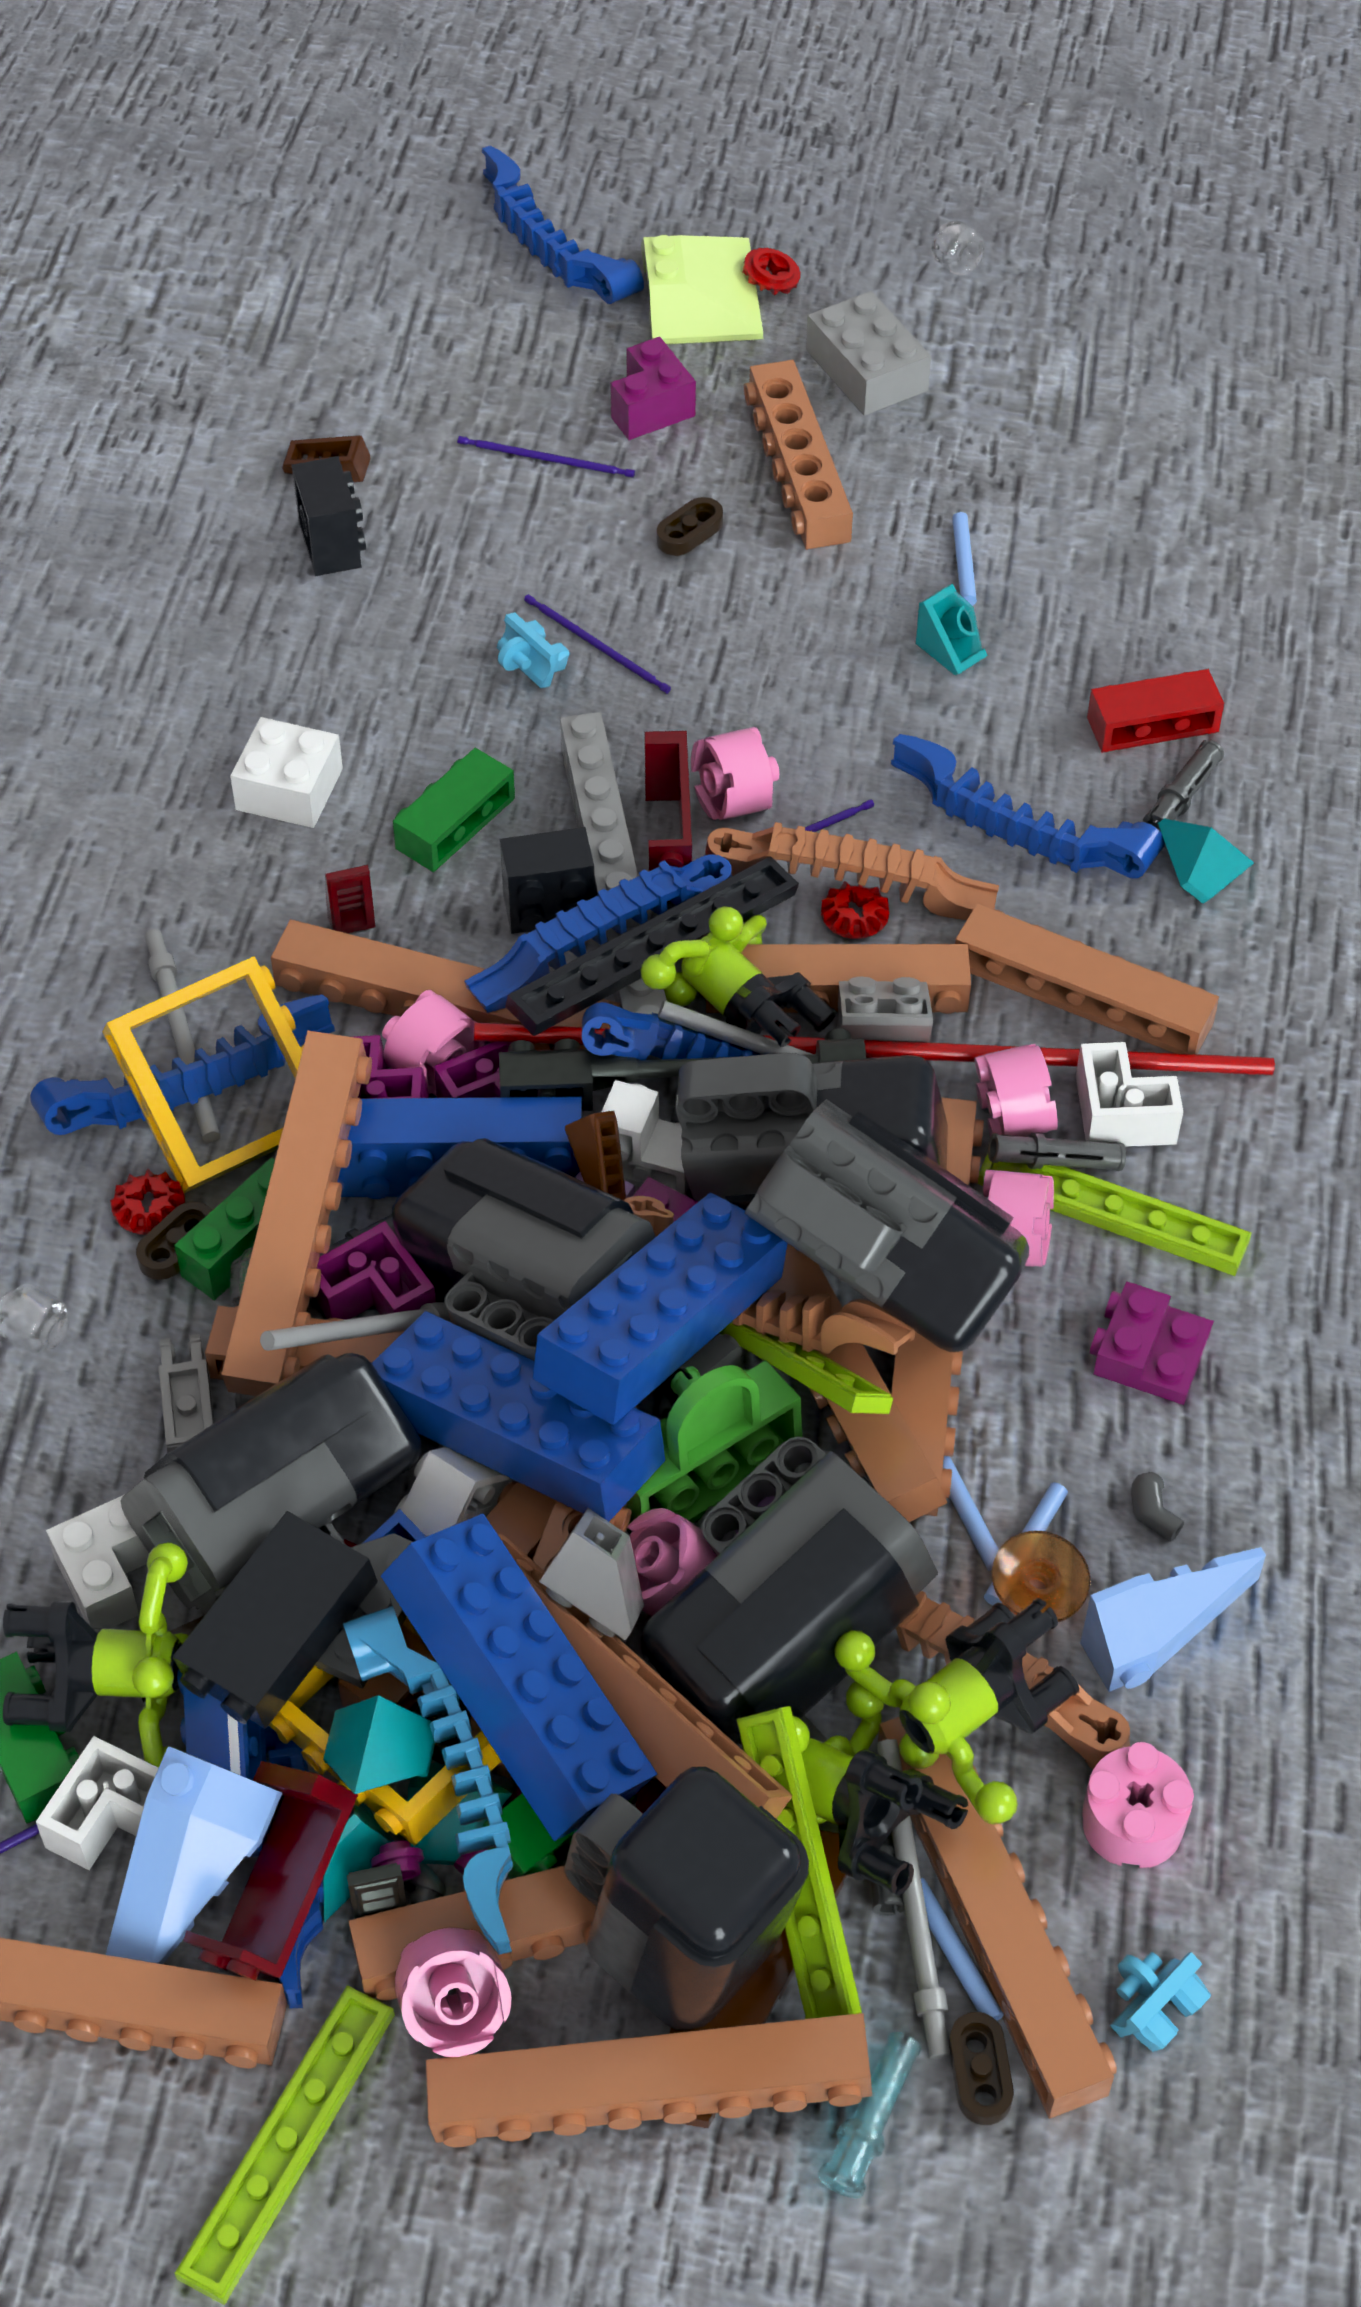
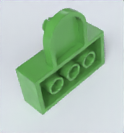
M766 1360L751 1369L743 1370L741 1367L728 1365L713 1369L702 1376L694 1366H689L685 1368V1372L691 1377L690 1380L682 1371L675 1375L671 1382V1389L679 1395V1398L674 1403L668 1417L660 1420L665 1462L627 1502V1508L631 1509L629 1525L638 1516L657 1508L668 1509L691 1523L698 1521L709 1506L715 1507L782 1443L790 1438L803 1437L801 1397Z

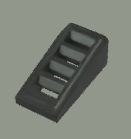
M393 1863L350 1872L347 1875L354 1919L407 1906L400 1864Z

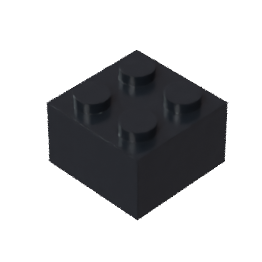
M338 456L293 464L292 471L298 521L315 576L361 568L360 551L366 550V542L361 526L357 527V523L363 521V512L359 497L352 498L351 496L355 494L351 472H343Z
M586 827L500 839L503 897L511 934L531 932L536 929L535 925L537 923H546L556 918L557 912L561 910L567 912L576 907L578 901L582 899L588 901L595 897L594 862Z

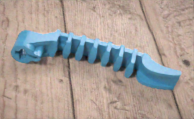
M393 1606L343 1623L362 1681L389 1672L408 1686L410 1695L422 1690L424 1691L425 1695L417 1699L423 1718H429L446 1712L447 1717L432 1721L429 1724L434 1742L441 1743L457 1737L458 1744L442 1749L443 1759L448 1770L468 1764L470 1769L451 1777L456 1796H462L478 1791L480 1797L456 1806L460 1824L463 1826L485 1819L489 1823V1826L457 1833L455 1839L460 1855L496 1847L476 1854L466 1865L463 1882L467 1899L477 1924L498 1955L512 1952L499 1909L501 1887L508 1873L513 1868L508 1843H511L507 1821L503 1822L501 1818L503 1813L498 1793L494 1794L491 1788L493 1783L488 1765L484 1766L482 1763L483 1756L478 1738L473 1739L471 1735L469 1718L466 1710L461 1711L457 1692L452 1685H449V1680L436 1661L434 1662L407 1647Z

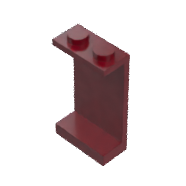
M687 731L644 732L645 801L679 800L680 839L648 840L649 871L658 868L659 863L664 860L669 866L683 867L692 862Z
M265 1761L260 1762L253 1781L282 1792L284 1798L222 1942L189 1931L186 1932L183 1939L184 1942L201 1949L198 1960L224 1971H232L256 1981L259 1972L281 1978L358 1797V1794H353L352 1791L319 1774Z

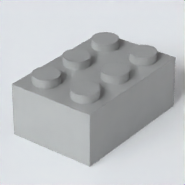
M872 291L807 315L806 351L864 416L928 391L931 355Z

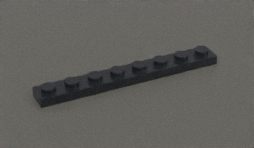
M770 856L508 995L505 1007L533 1036H536L641 979L640 969L643 962L651 955L660 954L670 943L684 940H699L708 935L710 932L708 921L711 914L717 908L726 906L738 910L743 917V923H745L751 917L759 915L793 897L796 894L799 883Z

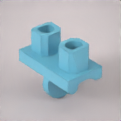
M515 612L506 614L504 619L506 629L502 638L497 643V649L500 651L498 654L499 664L507 671L519 668L540 688L549 687L554 672L565 669L569 650L561 643L551 645L545 640L544 627L536 620L525 622Z
M1150 1952L1143 1961L1132 1955H1126L1118 1964V1970L1124 1978V1982L1116 1989V1992L1126 2001L1136 1992L1139 1994L1110 2025L1120 2037L1133 2034L1152 2052L1161 2050L1176 2036L1179 2030L1161 2011L1166 2003L1170 2000L1185 2017L1193 2015L1206 2003L1211 1994L1195 1973L1202 1963L1192 1952L1187 1953L1181 1961L1176 1958L1171 1959L1157 1975L1154 1972L1163 1962L1153 1952Z

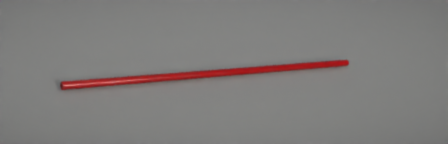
M474 1022V1041L515 1042L526 1040L531 1043L555 1044L561 1039H574L580 1045H584L582 1042V1027L552 1026L533 1036L521 1024ZM610 1028L595 1029V1033L602 1035L605 1029ZM762 1035L764 1037L773 1039L770 1035ZM788 1036L791 1042L787 1045L816 1054L817 1040L825 1039ZM864 1040L866 1058L913 1055L923 1057L925 1060L975 1062V1057L1019 1047ZM1040 1047L1047 1066L1077 1067L1080 1049ZM1127 1051L1130 1069L1273 1075L1275 1069L1274 1058Z

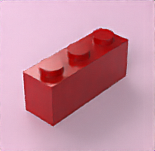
M1209 669L1091 689L1087 719L1103 753L1217 733L1220 729L1224 702Z

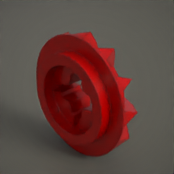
M757 248L750 251L744 260L743 273L749 276L748 283L760 286V292L765 289L770 290L775 296L779 291L783 294H789L792 288H797L801 277L800 269L796 262L785 253L771 248Z
M844 881L839 889H829L827 897L822 900L821 916L825 925L839 936L851 939L871 937L880 932L888 922V898L881 896L878 887L869 889L859 884L858 886H850ZM849 902L856 903L858 907H863L862 917L853 908H849Z
M147 1169L144 1175L134 1177L129 1174L126 1183L116 1185L114 1198L110 1201L113 1216L122 1228L132 1233L146 1235L176 1207L184 1204L185 1196L180 1182L172 1180L166 1171L157 1175ZM147 1192H151L154 1197L151 1206H149V1212H145L141 1202L144 1199V1194H147Z

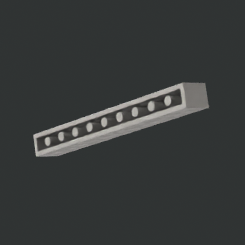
M601 712L560 717L561 752L577 827H586L594 862L595 897L598 896V891L602 889L608 891L618 886L619 881L623 879L629 881L638 877ZM631 918L626 920L627 932L641 925ZM611 928L606 930L607 942L622 935ZM642 979L613 993L615 1002L620 1003V1008L633 1013L652 1014L653 1012L658 1014L664 1000L667 1001L664 989H652L646 986ZM649 1055L646 1060H660V1058Z

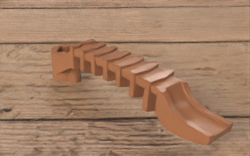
M775 822L774 827L756 833L730 828L716 829L708 836L705 855L715 854L726 858L731 864L732 876L771 856L776 862L777 860L787 861V870L790 874H796L799 865L803 863L810 865L811 876L817 878L823 867L833 868L835 880L838 881L843 880L847 871L857 873V882L862 886L866 885L869 876L879 877L880 891L883 893L889 892L893 881L901 882L899 887L900 901L907 904L916 886L925 888L923 903L927 910L939 916L961 920L968 919L977 903L995 909L997 892L999 890V885L973 880L957 874L944 863L941 857L924 855V851L920 849L913 852L901 849L900 845L894 843L892 847L877 844V840L871 838L869 841L853 839V835L845 834L844 837L830 835L827 830L821 829L820 833L806 831L803 826H798L797 829L782 827V823Z
M633 1196L623 1200L629 1203L634 1215L650 1222L655 1237L674 1221V1213L665 1209L664 1204L660 1200L648 1196ZM772 1290L760 1296L735 1318L732 1323L737 1326L748 1325L755 1328L756 1332L763 1335L769 1333L779 1337V1341L785 1343L793 1342L802 1346V1350L807 1352L817 1349L826 1354H829L842 1344L858 1343L895 1355L898 1352V1347L908 1340L913 1341L915 1339V1330L868 1300H852L840 1312L831 1315V1295L825 1293L810 1298L808 1295L798 1294L787 1298L785 1301L786 1291Z
M920 1591L916 1595L919 1606L895 1628L901 1647L909 1652L920 1643L924 1657L931 1659L940 1652L944 1655L947 1665L951 1660L945 1641L946 1636L959 1626L968 1627L975 1620L968 1615L962 1617L951 1611L950 1605L944 1602L938 1604L927 1598L925 1592ZM1026 1652V1655L1022 1658L1023 1673L1029 1689L1049 1675L1054 1669L1049 1666L1048 1660L1043 1657L1037 1659ZM1078 1684L1079 1693L1071 1696L1047 1715L1048 1722L1044 1726L1063 1739L1085 1759L1091 1769H1094L1096 1764L1107 1754L1120 1748L1130 1747V1727L1122 1714L1094 1700Z

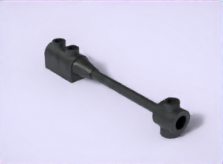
M845 1029L831 1030L826 1033L825 1040H817L816 1054H800L810 1059L812 1063L866 1059L864 1039H852L851 1033ZM561 1039L557 1041L553 1046V1050H535L533 1043L526 1040H518L508 1046V1052H499L500 1098L581 1097L582 1111H593V1091L612 1087L615 1080L631 1083L637 1081V1079L679 1077L681 1066L687 1062L718 1058L637 1060L632 1057L616 1055H595L587 1049H581L579 1042L574 1039Z

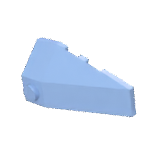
M1259 1547L1214 1558L1201 1571L1191 1572L1188 1565L1174 1567L1170 1572V1577L1159 1581H1154L1150 1573L1136 1576L1090 1595L1080 1643L1108 1692L1125 1686L1127 1689L1135 1688L1146 1682L1155 1671L1251 1587L1261 1574L1266 1557L1263 1549Z
M168 1746L146 1797L106 1955L164 1964L182 1942L186 1932H190L194 1927V1919L213 1895L218 1897L229 1884L226 1879L245 1856L251 1857L260 1846L282 1796V1792Z

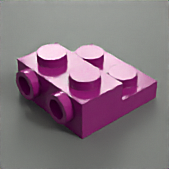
M1126 1281L1122 1293L1112 1291L1108 1300L1104 1317L1111 1319L1107 1330L1098 1327L1089 1352V1354L1097 1356L1093 1375L1184 1405L1210 1337L1214 1321L1170 1307V1295Z

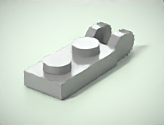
M200 1334L189 1335L188 1349L192 1361L175 1364L174 1344L171 1343V1338L160 1339L162 1365L158 1366L168 1453L214 1424L209 1373L206 1359L203 1357Z

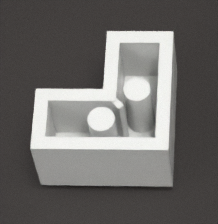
M1126 1042L1081 1044L1076 1070V1083L1085 1140L1106 1143L1121 1142L1125 1147L1177 1144L1183 1116L1177 1076L1132 1078Z
M615 1080L602 1112L614 1111L617 1118L624 1180L640 1187L649 1176L686 1195L689 1185L682 1166V1128L680 1123L659 1119L658 1091L648 1089L641 1084H629Z
M447 1447L438 1448L425 1453L418 1461L414 1470L415 1482L409 1494L399 1502L395 1513L400 1509L427 1537L480 1514L488 1515L497 1505L498 1497L505 1486L515 1480Z
M124 1495L46 1530L55 1561L85 1621L92 1628L110 1629L139 1615L132 1587L125 1574L146 1565L149 1553L123 1513L120 1501Z
M93 1736L36 1820L45 1848L90 1870L117 1827L134 1836L137 1835L146 1797L159 1768Z

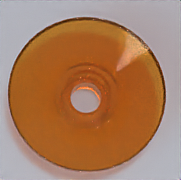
M1028 1531L1013 1536L1000 1547L992 1565V1583L1000 1601L1015 1615L1027 1608L1033 1600L1040 1598L1046 1602V1606L1040 1611L1043 1613L1051 1607L1057 1616L1058 1622L1072 1617L1081 1609L1090 1591V1571L1081 1552L1068 1540L1050 1532ZM1034 1579L1040 1580L1046 1589H1038L1029 1581Z

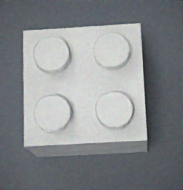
M260 717L230 775L235 810L314 828L343 769L339 735Z

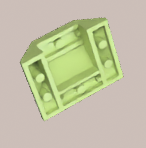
M683 235L643 237L641 253L644 273H647L649 321L652 339L660 336L666 344L763 339L756 284L748 283L749 276L743 273L745 257L751 251L749 238Z

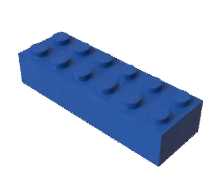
M581 1097L362 1099V1112L358 1126H351L348 1140L352 1141L350 1163L348 1168L340 1169L338 1183L342 1184L341 1197H368L372 1199L399 1197L452 1146L461 1141L474 1142L482 1138L489 1139L576 1178L580 1169L567 1137L565 1126L582 1118Z
M710 1192L538 1333L532 1379L611 1425L616 1424L782 1278L788 1243L746 1215L745 1210Z
M425 1311L372 1362L417 1433L583 1514L589 1508L610 1522L665 1462L660 1419L634 1407L616 1424L611 1425L533 1380V1360L430 1312Z
M484 1513L410 1543L380 1575L553 1841L577 1830L611 1793L617 1794L628 1801L657 1775V1772Z

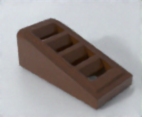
M362 435L291 440L282 469L284 473L293 474V464L338 456L343 472L350 471L353 482H363L370 462V453ZM304 454L308 455L307 459H302Z
M615 1112L593 1113L566 1125L565 1131L584 1182L621 1200H625L624 1173Z

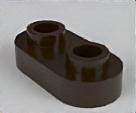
M708 497L695 498L686 503L658 524V548L662 552L674 556L684 555L696 548L722 528V505Z
M187 1202L176 1207L138 1243L136 1256L141 1272L145 1276L156 1280L168 1279L180 1272L174 1245L204 1219L212 1209L201 1202ZM160 1258H167L164 1261L156 1262Z
M982 2012L964 2014L953 2024L949 2038L950 2058L958 2105L961 2112L970 2121L980 2125H993L1007 2116L1014 2096L1004 2032L1000 2024L988 2014ZM970 2040H979L984 2044L985 2049L982 2052H972L968 2049L966 2043ZM979 2092H987L992 2095L994 2102L990 2105H982L975 2099V2095Z

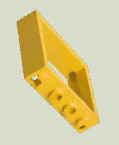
M255 956L107 1022L102 1031L176 1181L180 1182L183 1193L191 1191L277 1150L283 1128L199 1167L131 1030L245 979L296 1079L304 1045L299 1046L292 1032L296 1029V1025L289 1009L285 1005L280 1007L272 992L276 989L269 969L265 965L259 966Z
M407 1617L403 1625L421 1639ZM314 1665L269 1726L277 1732L279 1740L283 1743L288 1744L292 1740L303 1750L301 1754L305 1761L317 1773L323 1775L328 1771L339 1781L337 1784L350 1790L323 1760L329 1734L299 1709L333 1677V1675L318 1669ZM480 1731L474 1738H478L483 1756L482 1763L484 1766L488 1765L491 1772L501 1760L483 1732ZM468 1764L448 1770L445 1765L408 1802L389 1785H384L357 1793L358 1797L354 1805L360 1806L364 1802L375 1812V1820L386 1833L389 1831L395 1835L399 1833L415 1846L466 1796H456L451 1777L470 1769Z

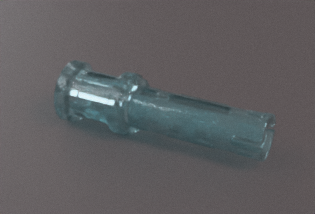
M891 2032L889 2034L888 2042L871 2077L873 2096L863 2097L853 2118L846 2119L845 2122L841 2123L836 2132L839 2142L829 2163L822 2164L817 2173L819 2180L825 2186L848 2198L858 2199L864 2195L866 2190L864 2178L873 2158L880 2157L885 2148V2140L882 2135L883 2129L916 2057L922 2050L921 2045L909 2036L901 2055H898L902 2048L901 2042L904 2034L901 2032Z

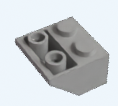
M863 976L853 977L849 981H839L837 1029L848 1030L851 1033L852 1039L929 1042L933 1026V1015L927 982H920L911 977H901L893 982L875 981L872 978Z
M587 1508L539 1582L547 1587L546 1593L555 1602L567 1608H571L574 1605L590 1616L589 1622L599 1632L609 1637L618 1635L626 1641L644 1607L631 1539L625 1532Z

